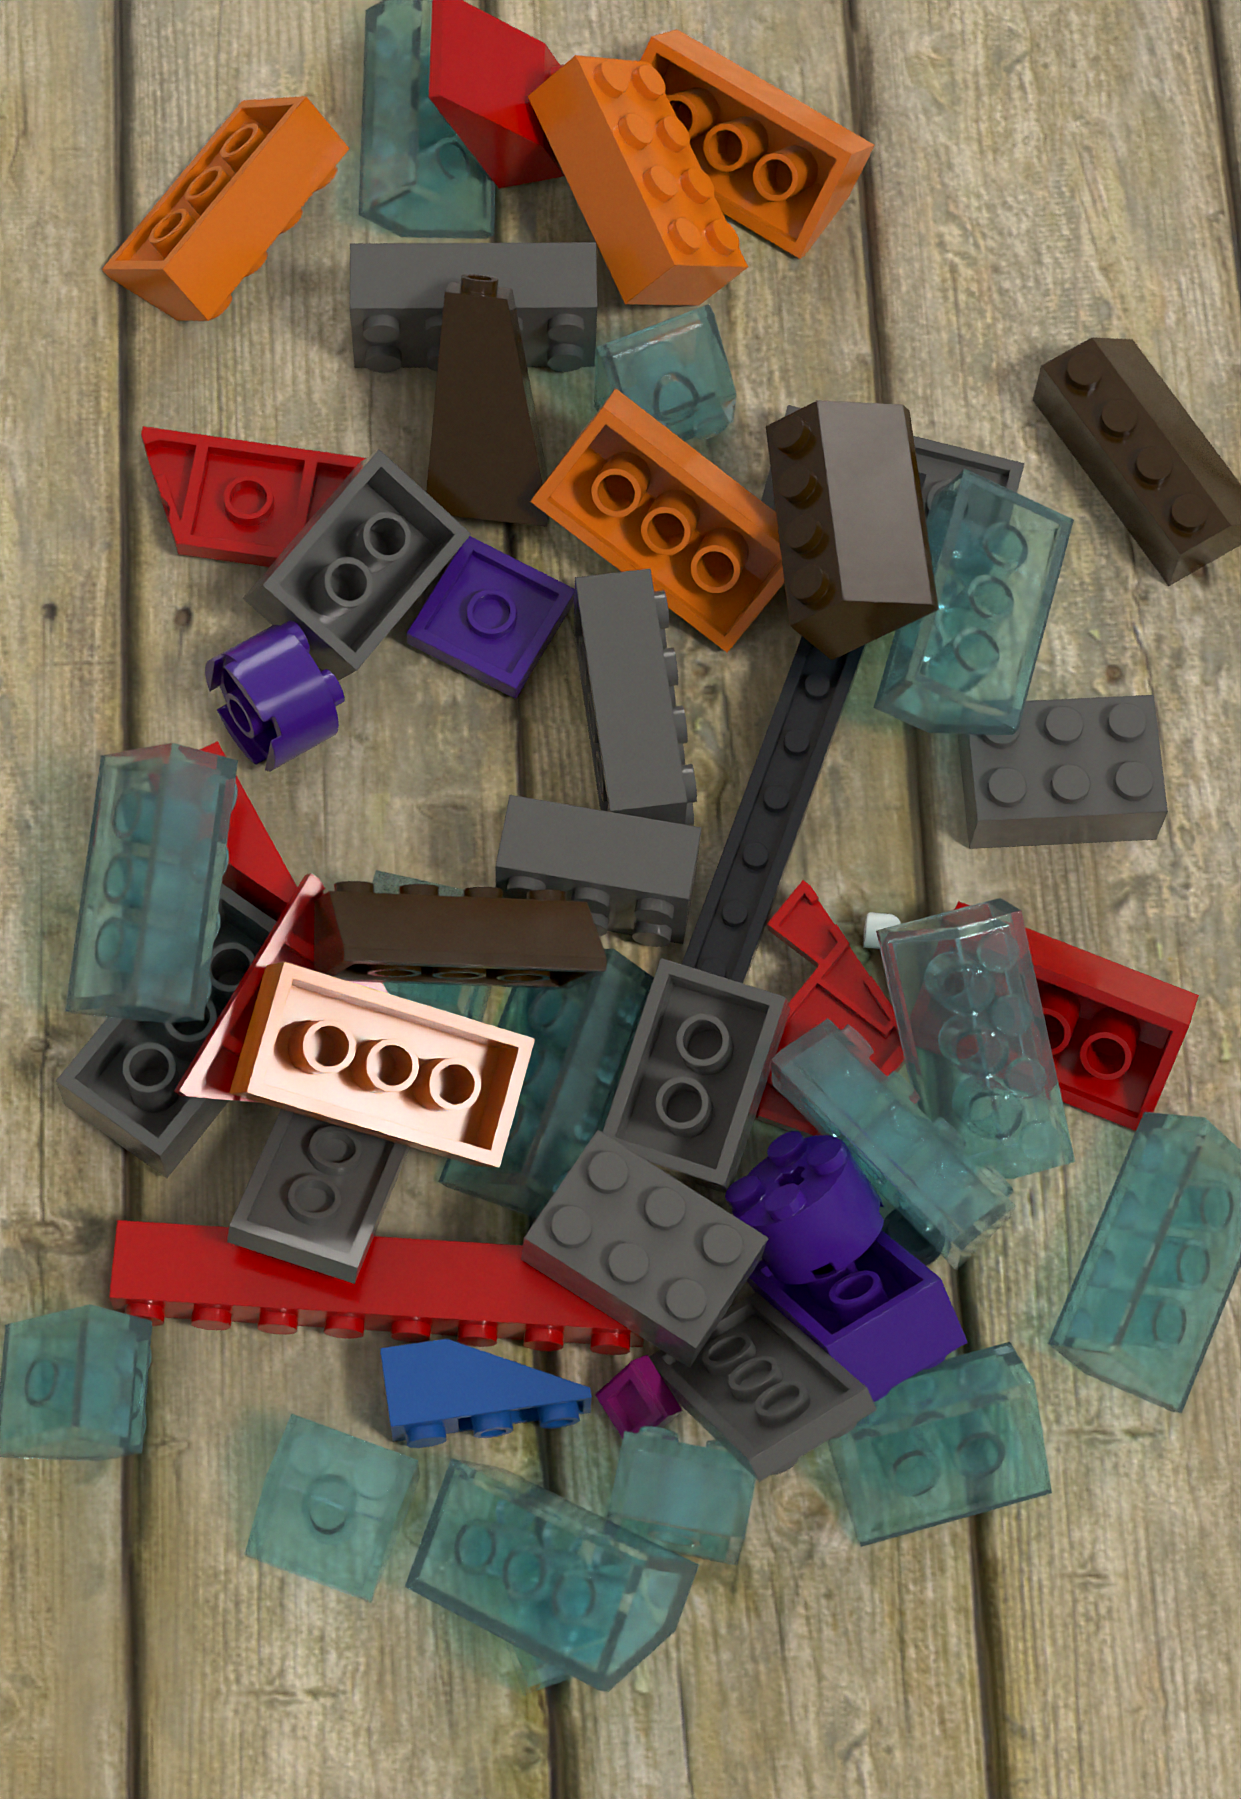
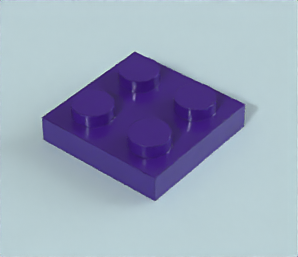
M469 536L457 551L408 630L407 644L516 699L573 606L575 589Z

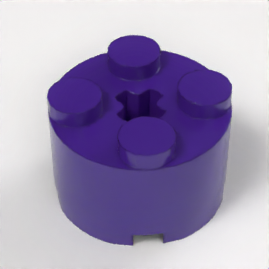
M292 620L282 625L270 626L210 659L205 665V677L209 692L220 686L227 703L217 709L227 731L240 750L255 765L266 759L265 771L269 772L336 735L339 727L336 706L345 701L343 690L337 678L328 669L320 672L309 654L310 647L304 632Z
M799 1131L784 1133L769 1145L767 1149L768 1157L756 1165L747 1176L735 1181L726 1191L725 1199L731 1207L733 1216L768 1237L761 1258L773 1276L786 1284L798 1285L816 1281L817 1279L812 1271L829 1263L832 1264L836 1272L848 1266L872 1245L880 1234L884 1219L879 1213V1208L884 1207L878 1193L846 1144L838 1137L831 1135H817L804 1138Z

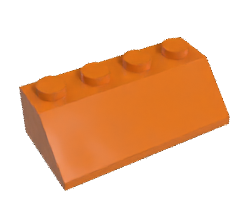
M678 29L651 36L640 61L651 62L653 68L663 78L667 98L677 118L688 130L690 135L689 144L701 169L709 176L714 185V196L722 213L797 258H803L849 198L875 145Z
M307 96L242 100L105 264L102 271L110 279L177 321H209L215 319L229 307L232 302L231 293L243 278L256 272L265 263L268 257L266 250L279 234L288 231L300 220L303 214L301 208L311 195L332 181L338 171L336 165L350 148Z
M616 388L530 501L621 572L651 569L654 591L665 590L668 608L727 653L784 584L776 512Z

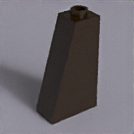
M480 274L461 275V283L451 281L444 294L426 493L451 516L547 527L550 516L530 502L548 478L513 289L498 287L499 279L492 276Z

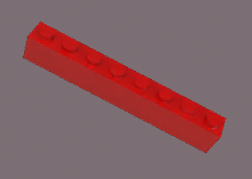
M117 1220L109 1299L115 1315H125L124 1320L134 1325L160 1326L164 1324L165 1318L191 1319L192 1326L205 1330H227L231 1328V1322L258 1323V1330L279 1335L294 1334L297 1332L298 1326L322 1327L326 1335L344 1339L361 1338L364 1336V1330L391 1332L390 1337L392 1339L408 1343L427 1342L430 1340L431 1334L457 1336L458 1343L473 1347L494 1346L497 1344V1338L524 1340L526 1348L539 1351H557L563 1349L564 1343L590 1344L592 1352L604 1355L628 1354L630 1347H643L644 1338L521 1260L523 1245L374 1236L354 1284L227 1242L229 1227Z

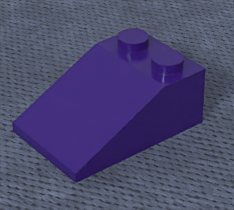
M882 1230L872 1245L848 1266L836 1272L832 1264L829 1263L813 1270L812 1273L816 1277V1281L798 1285L780 1282L773 1276L763 1260L757 1264L747 1280L755 1292L759 1293L868 1388L873 1402L881 1400L893 1387L921 1370L937 1366L944 1361L949 1353L968 1343L942 1279Z

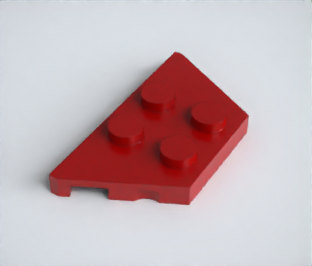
M146 426L142 427L141 432L143 447L177 553L270 567L357 464L366 459L363 457Z
M312 873L306 874L174 1092L184 1097L260 1103L230 1094V1090L266 965L287 962L314 971V901L324 895L323 890H325V887L321 880ZM349 981L388 993L382 982Z

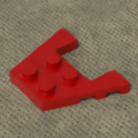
M802 880L767 923V929L817 967V969L788 1003L791 1010L755 1119L789 1132L799 1131L803 1137L831 1135L843 1141L916 1051L917 1042L873 977L869 976L838 925L834 924L819 902V897L811 885Z

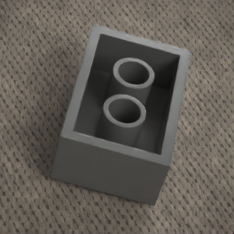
M379 449L357 464L243 599L271 625H282L289 620L297 623L308 640L309 654L316 665L322 671L328 669L337 680H340L360 668L469 538L471 533Z
M1154 695L965 704L958 730V743L969 849L1157 839L1168 813Z
M509 795L495 865L496 888L502 889L503 898L526 899V893L532 890H561L566 892V901L588 903L599 936L605 935L607 931L632 935L636 942L652 947H665L670 942L684 944L697 871L702 828Z
M660 958L603 1133L670 1176L726 1193L727 1189L735 1181L791 1010L787 998Z
M597 1130L524 1237L521 1260L690 1368L761 1260L768 1237Z

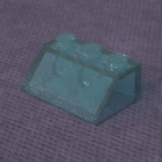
M1011 1342L945 1359L933 1368L921 1370L893 1387L884 1398L874 1402L877 1410L858 1421L857 1425L849 1433L828 1440L830 1454L860 1547L1052 1493L1035 1381Z

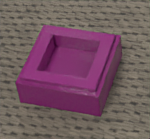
M648 1355L632 1360L594 1394L629 1450L646 1444L683 1411Z

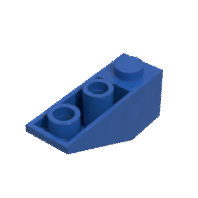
M449 1339L380 1348L392 1441L406 1440L407 1447L410 1448L436 1446L447 1441L446 1434L473 1430V1436L476 1438L499 1437L513 1431V1424L539 1421L541 1428H561L578 1423L580 1421V1414L591 1413L592 1396L590 1387Z

